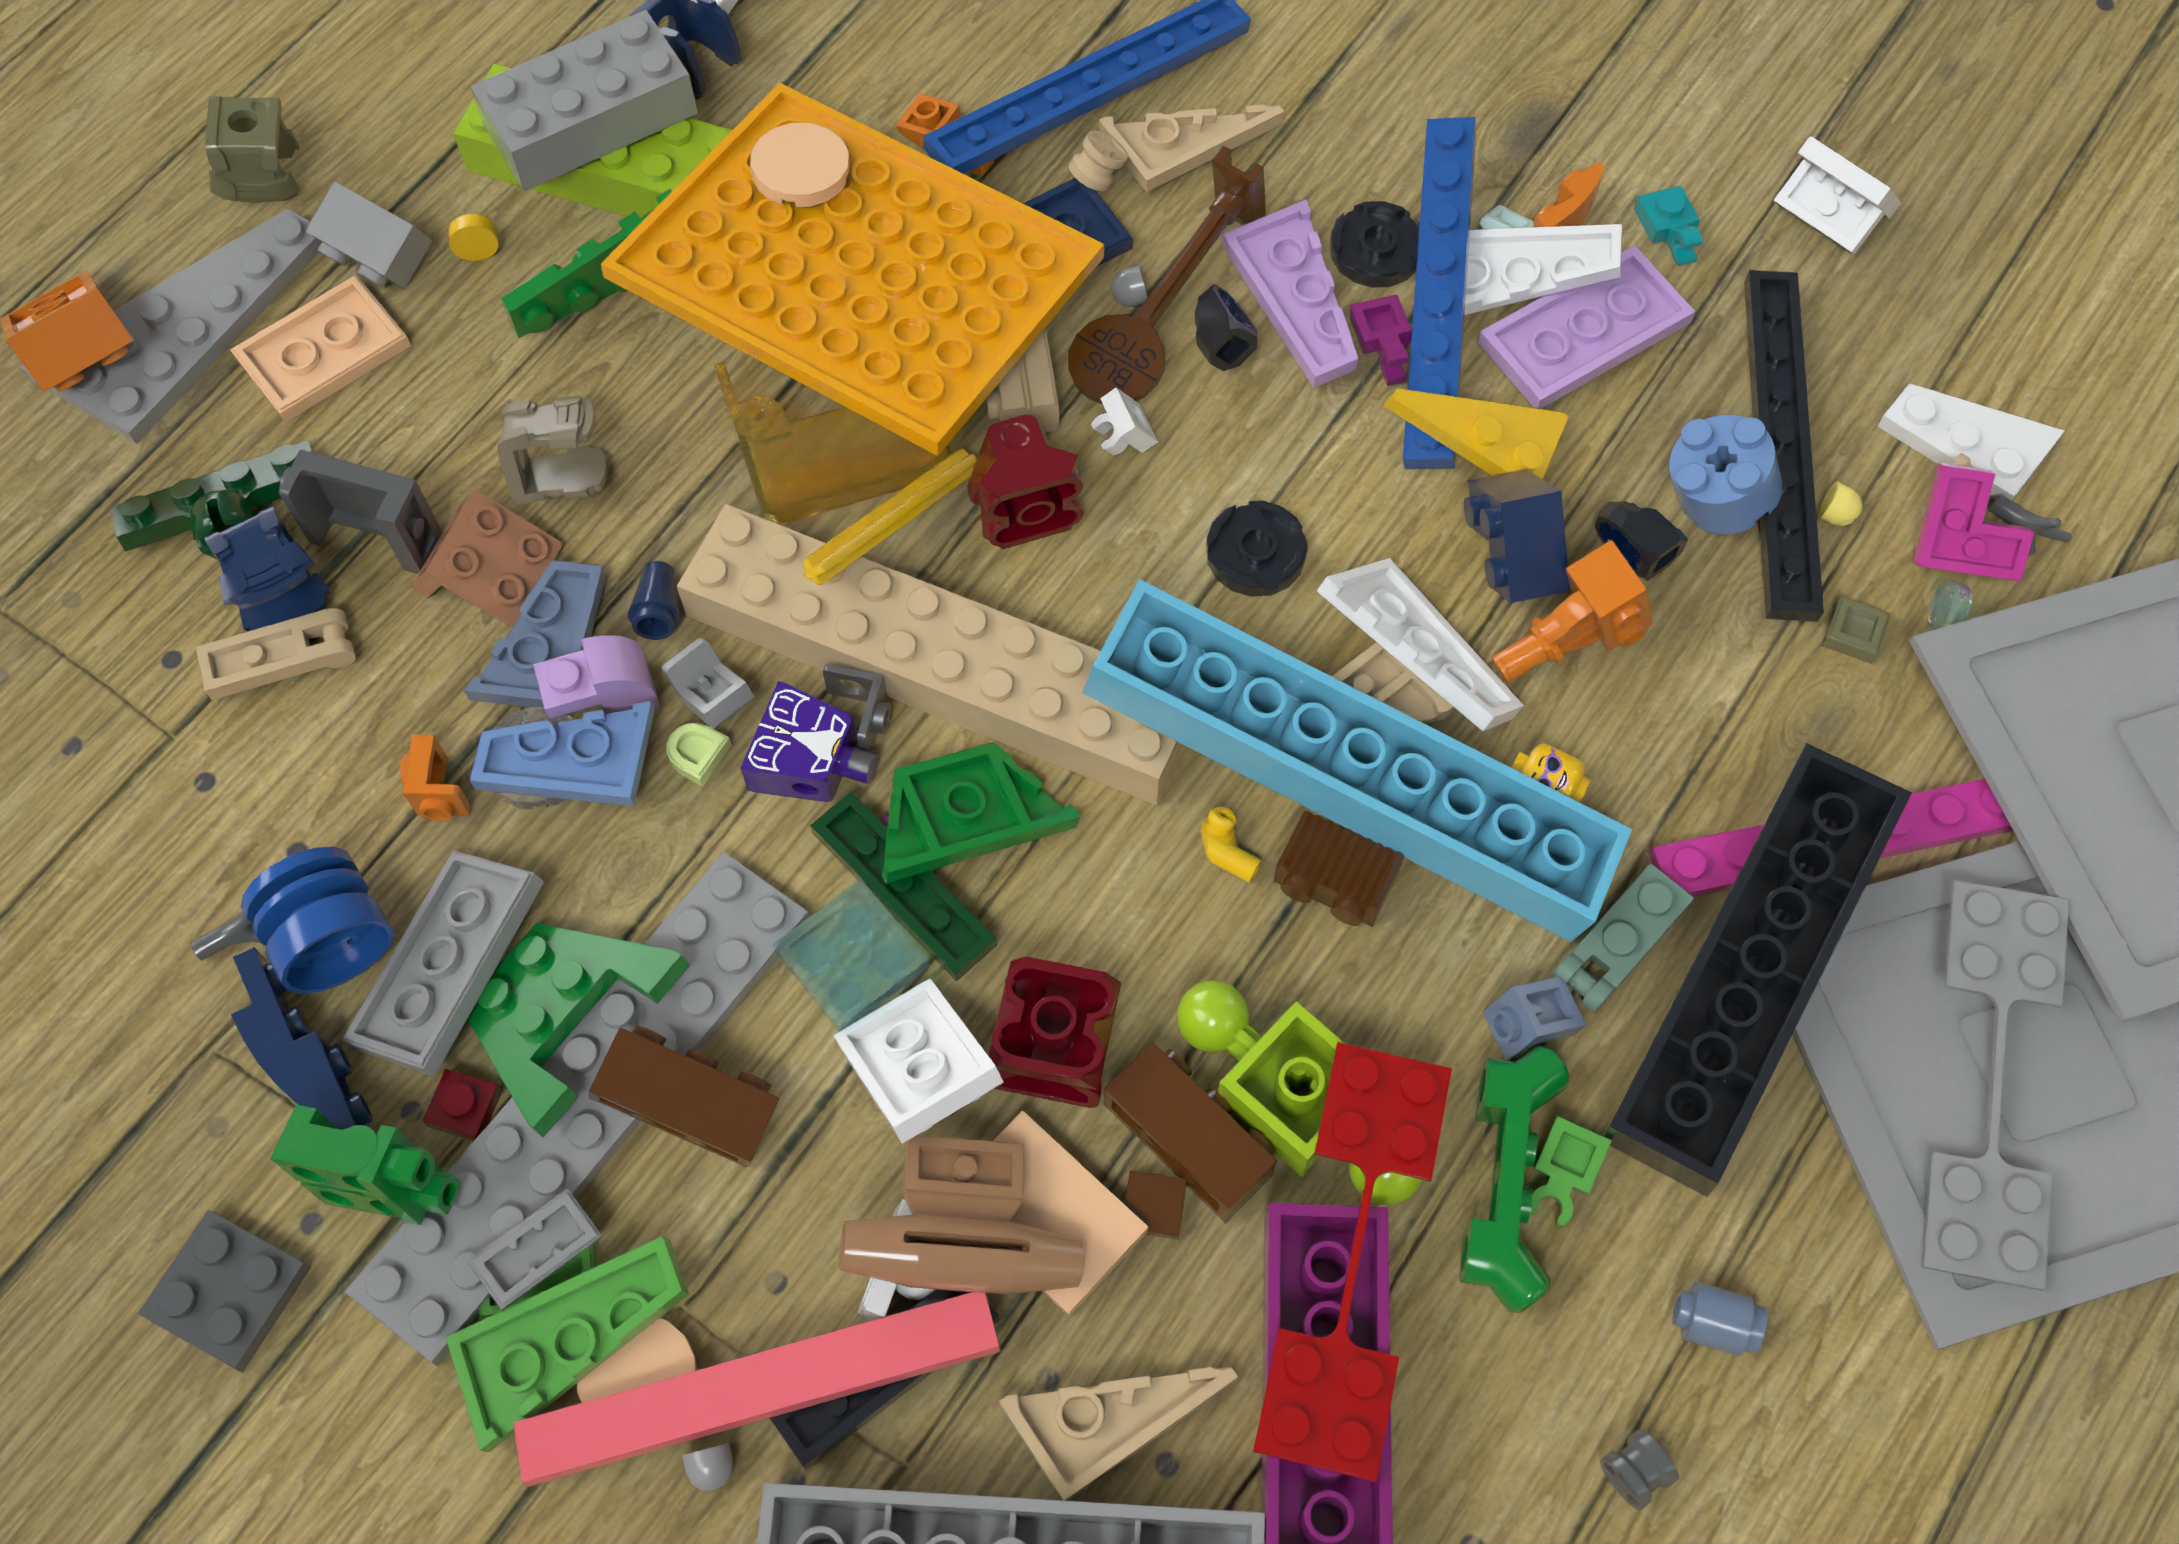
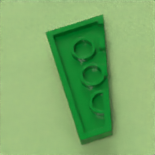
M671 189L656 197L659 204L672 192ZM653 210L641 218L634 211L618 222L622 228L621 231L602 243H597L592 238L577 248L578 252L574 255L572 262L562 268L560 265L552 264L501 297L509 322L518 338L529 333L542 332L549 328L554 321L574 312L587 311L597 301L612 294L627 292L628 290L603 277L601 263Z

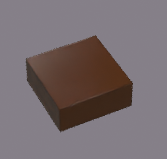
M1130 1170L1124 1205L1149 1227L1146 1235L1179 1240L1187 1179Z

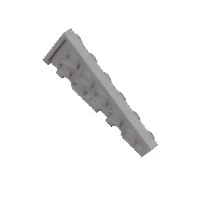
M286 209L114 310L134 340L125 345L129 352L109 365L102 366L97 361L81 371L85 377L64 391L58 392L55 387L48 391L137 444L317 255L321 242L305 232L310 221ZM24 365L19 366L24 375L37 384Z

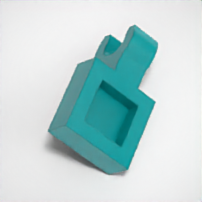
M1676 186L1637 196L1634 210L1652 244L1666 241L1672 257L1678 266L1696 262L1697 256L1692 247L1700 246L1703 243L1702 236L1698 230L1700 219L1683 187Z

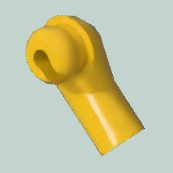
M1214 807L1209 811L1208 816L1203 819L1200 830L1205 855L1212 864L1250 884L1255 878L1262 860L1238 847L1234 830L1237 822L1235 814L1226 807Z

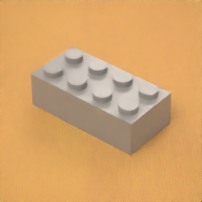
M647 10L470 86L484 126L524 191L698 114L689 73Z

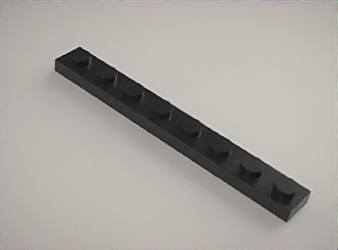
M1749 270L1744 286L1753 418L1762 421L1766 431L1773 440L1783 483L1782 494L1777 507L1770 514L1767 511L1760 517L1766 619L1818 622L1824 613L1798 273Z

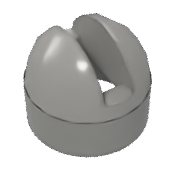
M1139 265L1125 268L1115 275L1111 289L1115 300L1125 307H1135L1145 303L1148 297Z
M730 1443L682 1455L685 1474L690 1483L699 1490L715 1491L724 1486L732 1475L734 1460Z

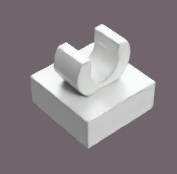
M1117 387L1100 398L1107 413L1097 416L1091 425L1094 430L1102 435L1114 428L1112 436L1101 444L1103 450L1111 455H1117L1124 451L1129 444L1143 453L1158 443L1137 401Z

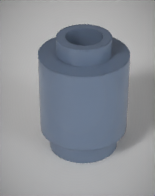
M1695 1281L1689 1292L1679 1291L1673 1310L1672 1323L1681 1327L1682 1340L1740 1356L1744 1351L1757 1354L1760 1350L1765 1336L1768 1312L1766 1307L1754 1304L1753 1297Z

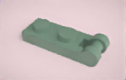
M1650 863L1579 945L1562 961L1551 975V978L1561 976L1566 985H1569L1584 997L1581 1003L1593 1013H1596L1691 905L1694 897ZM1590 959L1607 972L1599 981L1583 969Z

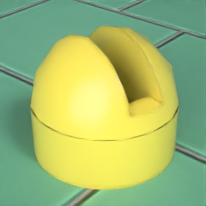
M1836 481L1825 494L1818 509L1817 518L1837 526L1851 524L1862 512V500L1859 494L1851 487Z

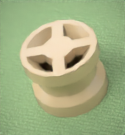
M1095 130L1089 131L1082 142L1083 151L1074 154L1069 163V169L1079 182L1088 188L1103 192L1108 190L1114 180L1112 173L1114 170L1123 167L1128 155L1123 146L1108 134Z

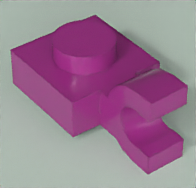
M1398 295L1350 305V320L1363 354L1378 351L1382 374L1387 386L1406 382V373L1402 364L1408 363V355L1403 345L1411 343L1412 330Z

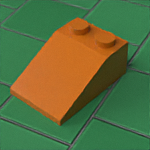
M87 270L0 318L5 340L43 392L52 387H55L58 392L72 387L85 377L81 372L82 370L97 361L102 366H106L119 360L129 352L125 345L134 341Z

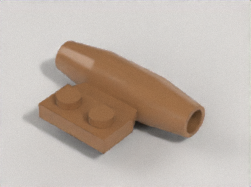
M916 1135L906 1141L904 1157L903 1198H905L912 1215L844 1221L840 1241L839 1269L910 1288L1016 1294L1079 1287L1083 1274L1084 1246L1082 1239L1012 1222L1023 1200L1024 1144Z

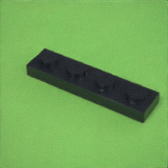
M936 1289L911 1309L971 1292ZM989 1303L994 1324L1000 1321V1318ZM932 1372L769 1419L801 1465L807 1470Z

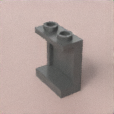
M301 449L292 466L288 467L281 477L279 494L310 544L321 546L333 524L386 537L403 570L418 574L442 534L415 479Z

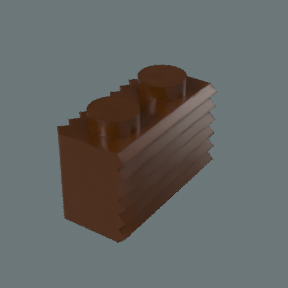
M1304 811L1277 863L1274 882L1280 884L1282 892L1293 900L1309 903L1313 899L1330 907L1331 914L1345 924L1359 926L1363 922L1373 927L1397 879L1404 855L1401 852H1394L1390 847H1384L1381 843H1374L1370 838H1364L1361 834H1355L1350 829H1344L1339 824H1333L1330 820H1324L1320 815H1313L1310 811Z

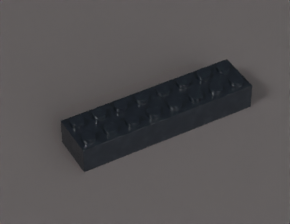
M1806 743L1603 1136L1612 1140L1611 1147L1706 1197L1714 1190L1720 1182L1912 792Z

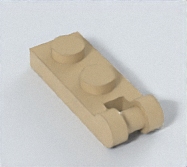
M338 608L324 609L197 646L196 652L204 691L211 700H215L324 667L343 668L351 665L356 657L352 642L345 638V633L349 629L345 612ZM319 636L324 637L325 642L310 646L309 639Z

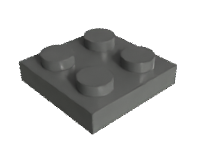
M208 1210L138 1314L243 1373L311 1267Z

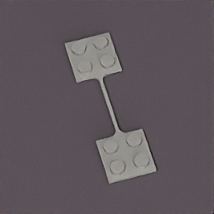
M1958 880L1952 882L1944 988L1985 995L1993 1001L1996 1007L1986 1144L1984 1155L1976 1159L1931 1152L1922 1268L2041 1291L2046 1289L2053 1173L2007 1164L1999 1154L1998 1142L2008 1009L2012 1003L2019 1001L2057 1008L2063 1006L2069 899Z

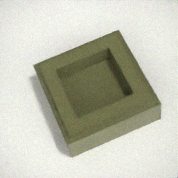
M1840 596L1835 604L1822 646L1872 664L1878 656L1891 613Z

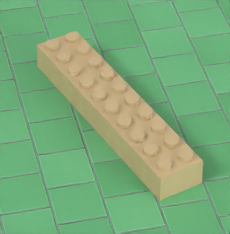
M727 504L722 508L676 586L687 617L823 671L825 664L881 674L884 678L888 698L1154 805H1158L1185 745L1082 693L1100 650L863 557L857 559L825 584L816 585L811 579L804 577L802 573L803 569H805L803 561L826 543ZM846 680V681H849V682H851V683H854V684H856V685H859V686L863 687L862 685H860V684L857 683V682H854V681H851V680Z

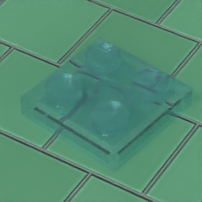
M862 879L772 944L780 959L839 1032L860 1020L929 968L926 956Z

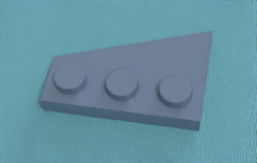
M552 560L520 607L521 616L506 638L500 637L491 650L492 659L480 677L474 676L464 690L468 699L544 709L533 664L584 650L581 639L591 637L606 579L603 567Z

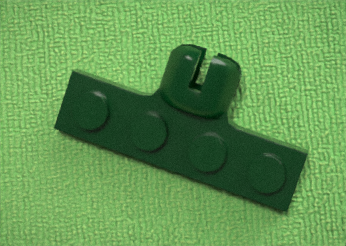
M309 440L295 445H284L260 457L245 462L231 463L213 473L195 479L181 480L166 489L145 496L131 497L123 503L112 507L116 537L126 552L181 532L192 530L193 539L197 540L198 549L203 554L217 559L208 547L204 537L214 532H221L255 516L258 507L280 499L281 477L284 471L292 466L300 449L312 453L315 452Z

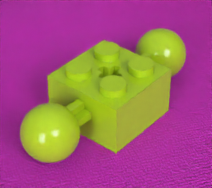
M1218 980L1203 981L1194 985L1183 995L1177 1010V1022L1182 1036L1190 1045L1198 1050L1208 1053L1228 1051L1239 1061L1219 1082L1218 1093L1231 1106L1233 1110L1231 1115L1247 1130L1254 1128L1260 1132L1274 1148V1154L1300 1177H1303L1321 1158V1156L1314 1155L1336 1045L1337 1042H1344L1297 1001L1261 1036L1248 1025L1249 1010L1247 1003L1235 987ZM1302 1084L1309 1089L1307 1096H1298L1289 1091V1087L1297 1089ZM1349 1163L1352 1183L1362 1195L1365 1183L1364 1174L1359 1167ZM1395 1173L1383 1174L1374 1183L1371 1202L1387 1206L1402 1203L1415 1194L1422 1180Z

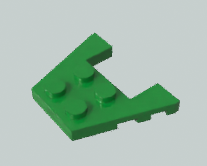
M536 923L496 967L467 1019L527 1124L544 1138L578 1096L568 1086L542 1069L543 1064L617 979H620L658 1004L690 967V964L682 954L675 950Z

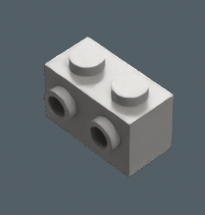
M335 181L305 232L321 242L317 251L342 266L350 259L360 265L357 273L372 283L383 288L386 282L389 281L403 290L406 288L433 241L414 225Z

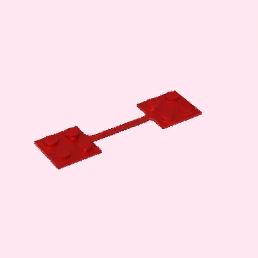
M1337 1042L1314 1155L1352 1163L1361 1169L1365 1178L1335 1331L1326 1337H1315L1278 1328L1253 1452L1377 1482L1399 1357L1360 1348L1353 1344L1347 1334L1348 1317L1374 1183L1379 1176L1386 1173H1395L1424 1181H1432L1452 1068Z

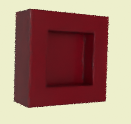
M445 1068L422 1121L429 1128L475 1141L488 1126L503 1090L496 1083Z

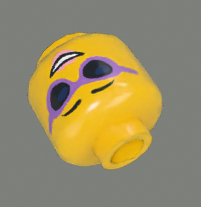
M1544 743L1536 746L1530 756L1519 752L1511 767L1581 803L1591 782L1590 779L1584 777L1586 769L1580 759Z

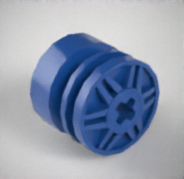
M334 846L318 847L292 854L273 864L256 877L242 895L241 909L253 926L252 930L263 945L267 946L266 955L287 991L307 994L322 992L342 985L368 970L383 957L392 945L394 931L374 897L367 894L368 886L346 850Z

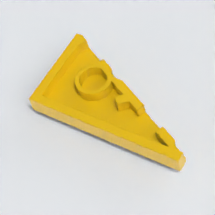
M1399 388L1386 399L1384 407L1491 476L1527 469L1543 479L1569 417L1563 412Z

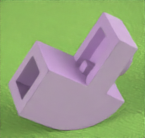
M615 635L581 639L584 650L533 664L544 709L549 719L602 704L606 714L633 709L632 704L652 701L654 709L661 708L644 651L639 643L630 638Z

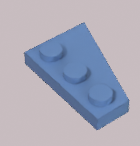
M652 701L632 704L633 709L609 714H605L603 710L583 713L582 719L551 724L547 720L483 731L470 782L474 789L634 806L655 711Z

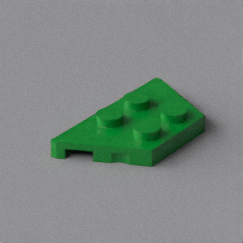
M994 742L897 768L894 770L882 878L886 884L1077 827L1080 815L1070 804L1064 809L1043 792L1044 783L1030 771L1019 768L1014 763L1013 758Z

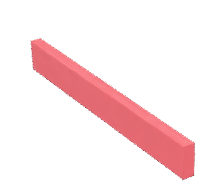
M971 1292L513 1422L522 1483L530 1487L1001 1352L986 1293Z

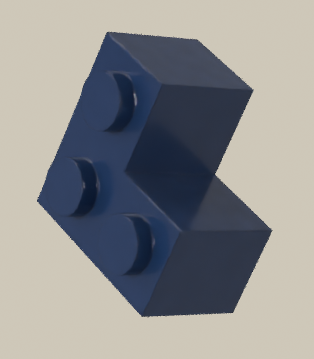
M1527 469L1468 480L1470 497L1464 499V514L1469 527H1473V530L1489 541L1491 558L1485 560V575L1489 587L1494 589L1509 603L1570 591L1566 572L1568 561L1561 490Z

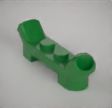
M1541 1046L1534 1048L1515 1063L1487 1057L1483 1064L1475 1121L1498 1124L1488 1220L1472 1218L1463 1231L1459 1279L1460 1283L1489 1286L1510 1313H1521L1538 1301L1550 1290L1551 1282L1549 1275L1518 1237L1520 1223H1528L1532 1206V1189L1523 1187L1525 1166L1533 1167L1538 1143L1537 1133L1529 1132L1530 1115L1566 1090L1569 1083V1072L1562 1059L1552 1049Z

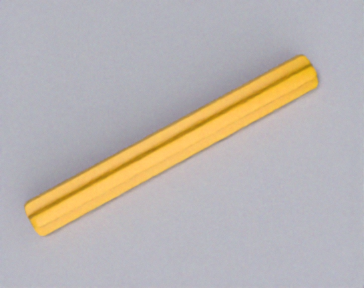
M962 448L951 453L806 557L803 561L805 569H803L802 573L804 577L811 579L816 585L825 584L971 477L977 460L975 455H969Z

